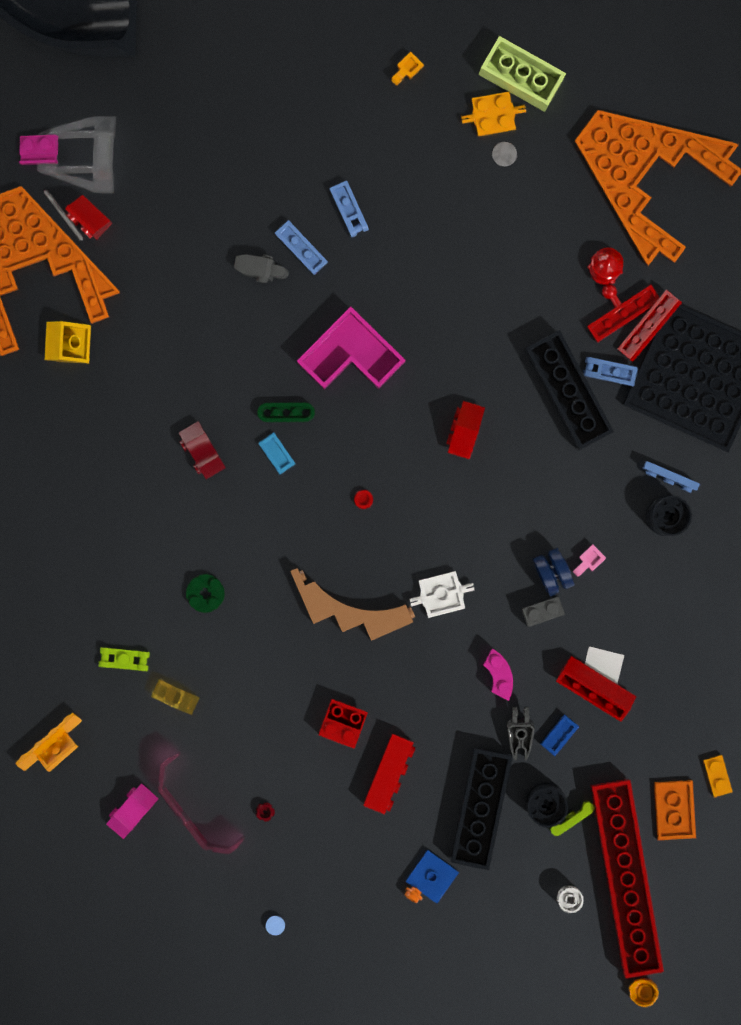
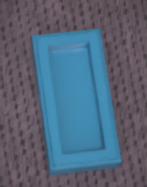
M274 432L258 443L280 475L296 464Z

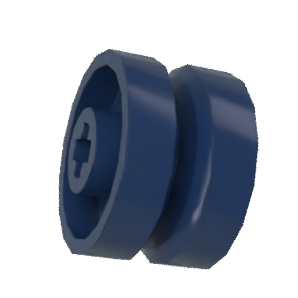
M558 548L548 552L551 564L547 562L543 555L533 558L538 575L549 597L559 593L557 580L565 590L575 586L569 566Z

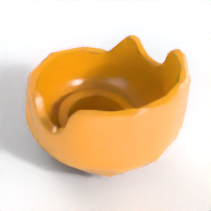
M638 978L629 987L630 999L638 1006H651L658 999V987L652 979Z

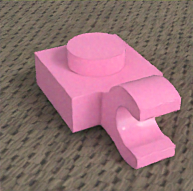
M592 544L579 557L582 563L572 572L578 577L587 568L593 571L606 557Z

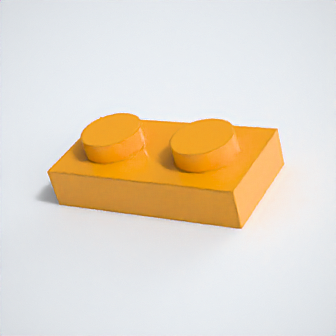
M718 755L704 759L703 762L713 797L732 793L723 756Z

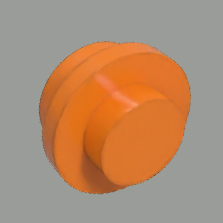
M412 886L411 889L408 887L405 889L406 893L404 895L412 902L417 904L419 900L423 899L420 896L422 892Z

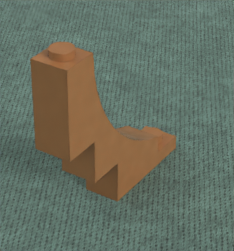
M296 568L290 571L313 624L335 615L342 632L364 623L372 641L413 623L412 618L415 615L411 607L407 608L406 605L381 611L356 609L329 596L315 581L305 585L304 582L307 579L303 570L299 571Z

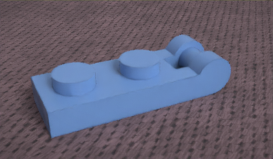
M344 181L329 188L351 237L356 236L358 232L369 230L348 182ZM358 219L360 224L353 226L351 221Z
M586 357V368L583 370L585 377L634 387L638 367ZM594 365L599 366L597 372H593Z

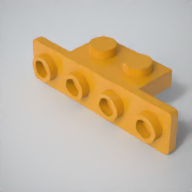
M75 713L66 716L57 727L48 732V735L36 742L31 750L21 755L15 764L23 771H26L39 760L48 772L53 770L78 748L68 733L82 722L81 718Z

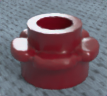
M270 803L259 804L256 808L257 818L264 822L270 821L271 817L275 814V810Z

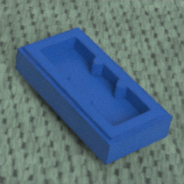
M564 714L540 745L556 756L579 726Z

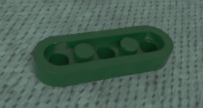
M264 403L259 406L257 414L263 422H309L315 416V409L309 403ZM266 409L271 411L270 416L264 415ZM285 409L290 411L289 416L283 415ZM304 409L309 410L308 416L302 415Z

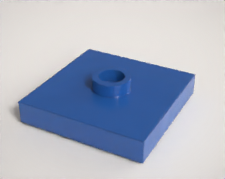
M427 850L406 882L437 904L459 871Z

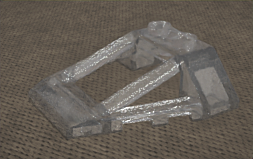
M95 116L39 133V135H57L58 139L94 138L93 166L38 164V172L94 193H114L113 149L114 136L116 135V117ZM95 126V130L71 131ZM93 173V182L66 174Z

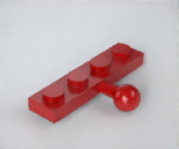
M612 284L605 285L602 288V295L604 298L610 299L615 308L588 325L587 328L598 343L652 308L660 297L653 286L650 285L624 303H621L617 297L616 287Z

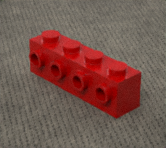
M572 656L563 666L556 680L557 683L620 722L629 713L637 697Z
M392 733L363 806L385 814L386 810L390 812L394 803L391 800L393 793H398L401 783L398 782L401 775H405L408 765L405 764L407 758H412L416 748L413 746V741Z

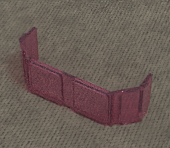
M178 752L175 756H170L160 765L159 781L161 782L158 787L159 793L175 814L182 818L183 824L203 850L211 849L212 852L232 853L244 841V836L231 846L208 843L165 787L167 765L181 754Z

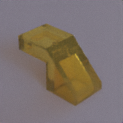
M160 679L151 696L192 715L200 698Z

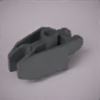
M248 254L236 256L234 264L236 270L245 276L256 278V281L261 283L273 281V278L285 279L289 273L285 267L276 265L277 263L273 260L272 256L263 254L261 257Z
M512 707V719L507 722L510 747L514 760H517V750L519 748L524 749V760L528 759L531 752L535 728L534 723L529 719V707H524V719H517V707Z

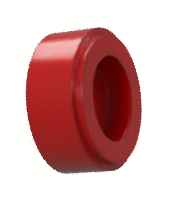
M360 490L355 494L354 502L358 508L367 509L373 503V496L367 490Z

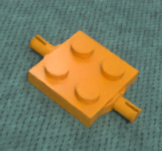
M510 92L472 98V114L461 116V119H466L462 120V124L474 122L478 137L516 130L515 114L526 113V109H523L526 107L525 104L514 107L511 102Z

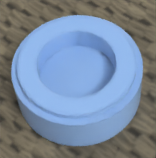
M277 915L269 917L266 922L268 933L271 935L281 934L285 929L283 918Z

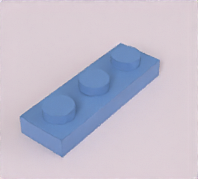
M289 220L275 232V235L313 275L328 263Z
M648 461L644 463L642 468L646 470V475L653 478L660 476L664 478L663 482L672 486L674 483L681 485L680 489L688 493L697 491L700 485L695 481Z

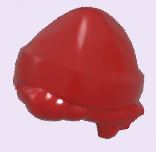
M603 248L590 258L591 263L587 266L591 277L596 283L602 285L614 284L619 275L623 273V258L617 250Z

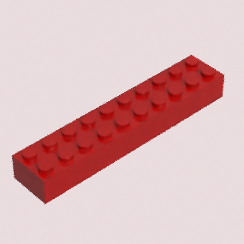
M624 779L591 785L623 975L625 978H632L664 972L631 781Z

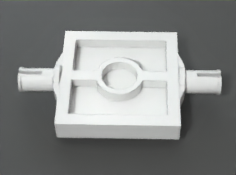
M456 571L419 581L420 596L409 600L410 602L417 601L410 603L411 607L423 604L428 618L465 609L463 595L465 592L474 590V587L466 589L473 586V582L461 586Z

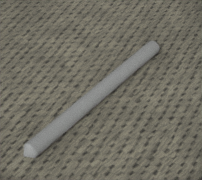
M44 189V194L77 238L83 241V236L68 219L49 191Z

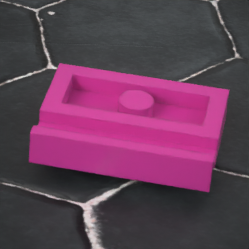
M20 136L21 161L19 164H58V136Z

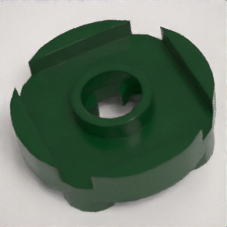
M203 574L191 580L186 590V597L190 606L196 611L208 613L216 610L223 603L225 589L215 576ZM203 588H208V592H211V596H207L208 599H203V596L200 595V591H204Z

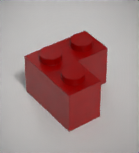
M463 401L461 408L457 407L455 419L451 427V431H454V433H449L446 443L450 445L448 453L470 459L485 407Z

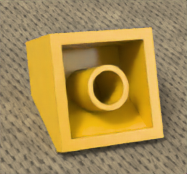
M64 321L47 322L45 360L89 363L91 325Z

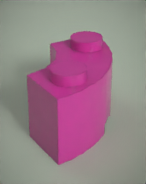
M491 648L483 664L492 676L493 685L491 692L509 701L513 689L511 669L504 657Z
M142 783L137 789L133 787L126 795L128 799L120 809L115 807L108 815L111 819L106 825L122 839L130 833L159 799Z

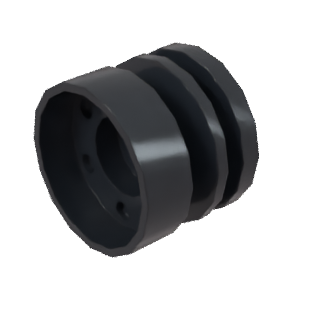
M664 496L657 498L650 504L647 509L646 519L648 526L660 536H676L688 529L692 520V512L684 499L678 496ZM666 513H670V514H671V516L669 517V520H668V519H666V520L664 519V516L666 515Z
M548 782L540 783L531 789L526 803L529 816L533 822L546 828L555 827L563 822L567 816L568 803L562 789ZM545 799L550 802V807L543 805Z

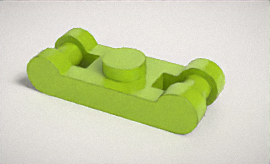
M100 647L102 655L98 667L148 671L147 658L150 657V652ZM109 654L115 655L114 662H109ZM134 657H140L139 664H134Z
M589 801L583 802L580 810L576 813L574 810L571 811L563 822L555 827H550L551 833L555 836L561 835L593 813L594 805Z

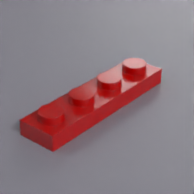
M666 290L618 347V350L633 362L682 302Z

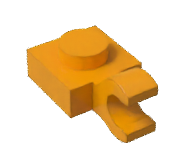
M410 52L397 64L400 70L392 77L391 81L397 86L405 76L411 80L424 67V64Z

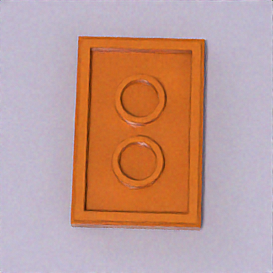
M693 780L654 782L657 840L696 838Z

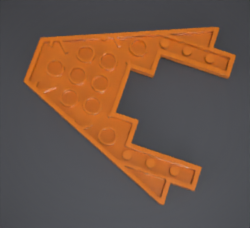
M597 110L575 140L578 149L647 266H649L658 252L675 263L686 248V246L641 214V211L652 197L638 188L637 185L658 157L674 168L686 153L730 187L741 175V169L728 160L738 147L737 143Z
M22 186L0 194L1 356L20 350L1 299L2 295L18 290L13 271L48 259L54 277L72 270L91 324L109 318L103 299L120 294L112 282Z

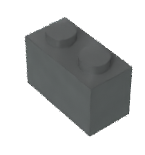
M559 596L521 609L527 627L565 615Z

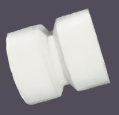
M565 885L557 894V902L565 912H577L583 905V896L575 886Z

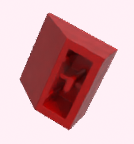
M84 195L65 208L68 212L66 215L68 219L76 226L80 224L82 226L80 229L90 239L94 237L97 240L112 224Z
M332 699L319 736L355 749L368 712Z

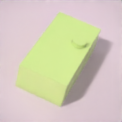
M499 36L483 63L479 75L545 112L564 80L566 73Z

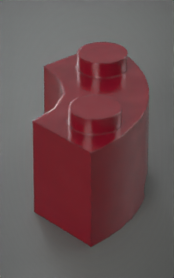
M199 421L179 432L182 438L179 442L184 451L189 450L196 463L193 466L198 474L202 473L205 479H208L226 468Z

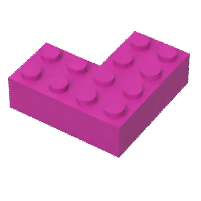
M352 307L297 360V363L324 390L351 363L380 389L406 362Z

